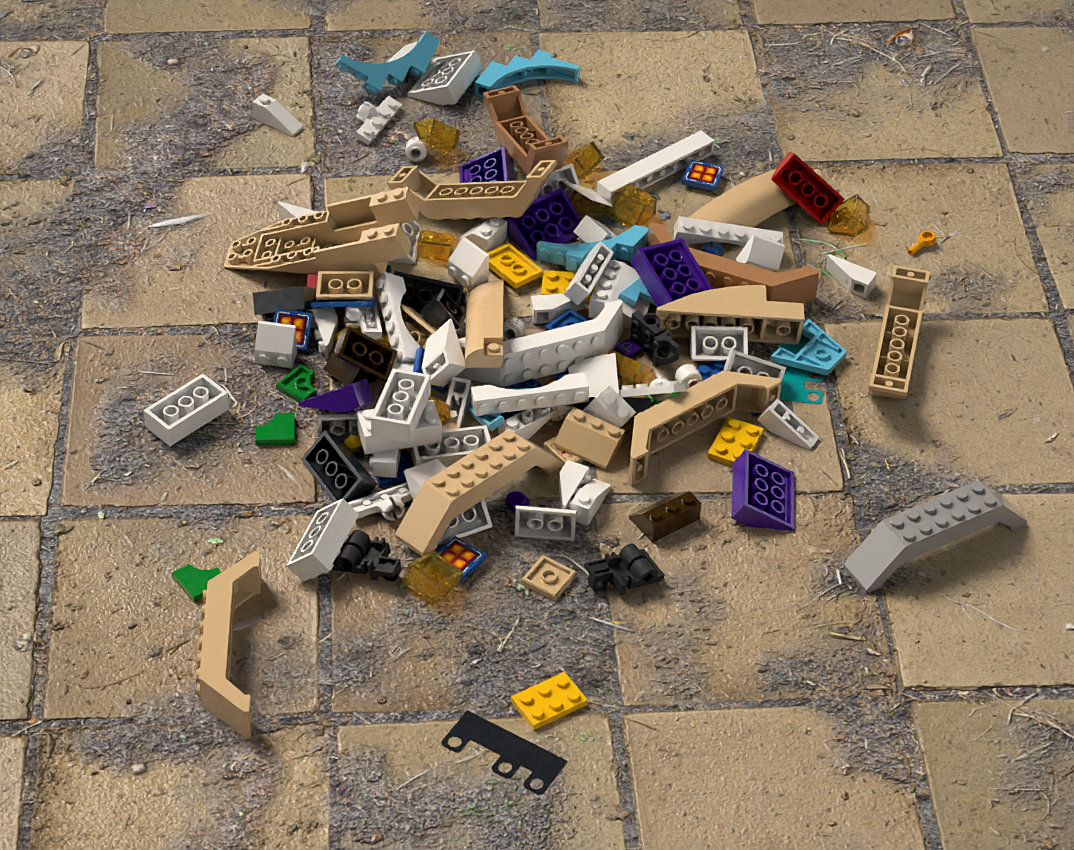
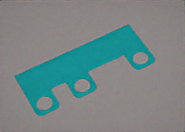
M801 335L799 344L781 343V347L797 354L810 339ZM779 364L786 367L781 383L779 400L814 404L822 403L823 393L819 390L804 389V381L822 382L823 374H820V377L817 379H812L808 376L810 371ZM816 393L819 395V399L816 401L809 400L807 394Z

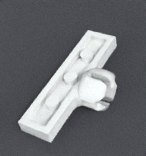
M387 96L378 107L369 102H364L358 109L359 114H356L357 119L364 124L357 130L354 137L369 145L401 109L402 104L390 96Z
M376 301L374 307H346V316L344 317L346 327L358 328L360 326L362 333L373 339H382V328Z
M655 379L650 383L649 387L648 383L636 384L637 388L634 389L633 385L622 386V390H619V395L621 397L650 395L656 401L667 400L672 392L686 391V384H678L677 380Z
M404 483L348 502V504L359 514L357 519L379 512L387 520L395 521L393 515L400 519L405 512L404 503L413 500L408 483Z

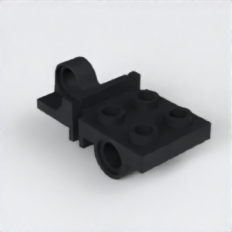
M638 310L632 313L630 339L642 348L645 355L652 359V366L657 368L679 360L680 346L670 338V331H666L665 327L660 329L659 316L652 313L642 315Z
M354 530L348 540L342 545L341 553L335 558L333 568L331 569L366 575L368 571L370 580L377 581L381 575L387 581L394 582L401 573L400 559L388 557L391 550L389 542H386L385 538L382 537L380 541L378 537L370 540V537L364 531Z
M635 544L624 546L619 555L612 552L610 556L607 553L605 558L587 562L584 565V568L589 573L588 584L594 591H601L608 583H611L620 596L625 595L627 587L633 589L663 581L665 576L645 549L639 550Z

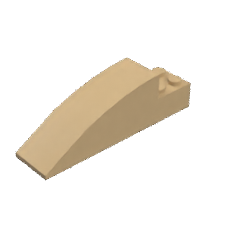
M766 285L732 286L698 292L657 307L656 315L660 318V329L665 327L666 331H670V337L690 338L692 326L747 327L749 342L799 344L805 320L803 303L767 301ZM717 317L721 318V325H717ZM735 318H739V323L735 322Z

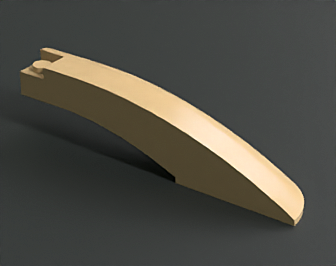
M817 168V169H814V171H815L823 180H825L823 174L821 173V171H820L818 168ZM774 169L735 186L704 205L688 218L755 227L775 213L796 204V202L771 180L776 170Z
M504 279L482 283L472 289L468 295L465 368H503Z

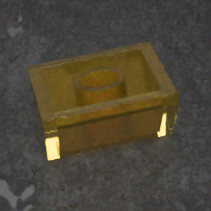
M576 190L573 191L569 198L581 219L587 215L599 221L612 212V209L606 205L593 201Z

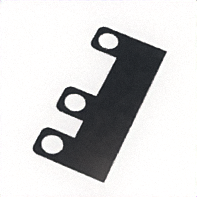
M468 710L441 742L444 747L454 752H459L469 740H472L498 753L501 756L492 766V771L505 778L511 777L520 765L531 770L532 773L525 780L523 786L536 794H542L567 762V760ZM452 736H457L462 742L458 747H452L448 744V739ZM501 762H508L511 764L512 769L510 772L503 773L499 771L498 765ZM533 778H540L544 785L540 789H534L530 786V781Z

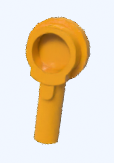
M928 230L923 231L918 237V242L907 250L908 254L913 255L923 246L929 247L934 245L936 241L934 233Z

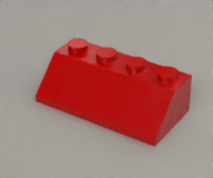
M789 152L779 163L771 178L779 188L820 225H823L845 200L793 152Z

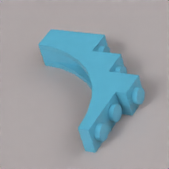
M425 32L409 53L391 62L364 63L341 55L335 65L341 71L352 74L355 79L363 80L364 82L361 87L366 92L376 95L381 91L385 80L391 85L398 86L404 81L408 71L413 76L421 77L426 72L441 39Z
M539 49L531 59L515 55L507 66L492 61L475 82V96L484 98V92L509 87L527 80L558 79L578 83L581 66L555 59L552 53Z
M634 225L620 235L601 240L604 245L614 252L610 260L620 259L631 262L639 248L647 247L648 228ZM539 241L537 243V260L566 266V270L577 272L587 254L600 241L582 244Z

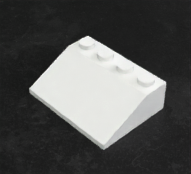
M475 51L435 58L407 95L438 105H454L465 93L468 86L472 84L474 78L479 75L483 66Z
M609 260L590 298L589 318L598 317L604 309V303L620 300L618 299L620 293L640 278L635 269L623 262ZM639 297L634 306L623 302V324L631 326L632 313L638 310L642 315L647 314L651 303Z

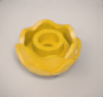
M359 434L357 436L350 435L348 439H344L345 444L352 452L364 449Z

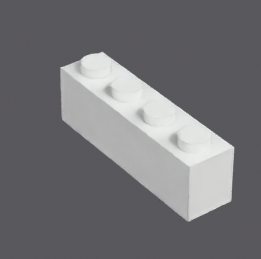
M600 241L587 254L564 295L576 305H579L592 291L614 252Z

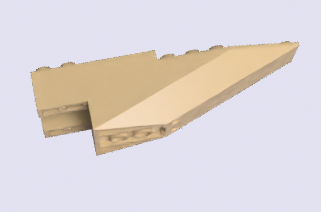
M409 187L327 204V211L287 218L231 242L224 268L303 275H318V271H374V279H379L386 272L388 261L408 257L411 244L400 224L417 220L420 207Z

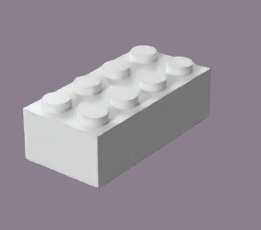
M392 369L371 416V436L410 443L431 393L430 375Z
M201 374L144 410L145 427L166 444L172 446L229 410L228 392L206 375Z
M433 400L427 401L410 443L371 436V416L374 409L357 411V430L365 454L442 442V423Z
M487 425L442 430L441 443L410 447L413 465L415 467L438 459L447 468L491 439Z
M343 498L317 510L286 566L302 582L314 579L319 574L328 573L333 568L335 558L341 553L342 545L348 540L350 530L355 527V521L359 514Z

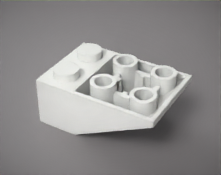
M449 319L427 339L422 370L423 374L430 375L431 385L444 387L452 380V377H456L465 369V359L452 319Z

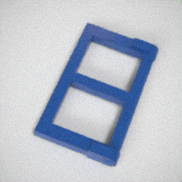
M367 299V301L319 300V302H311V307L375 306L374 299Z

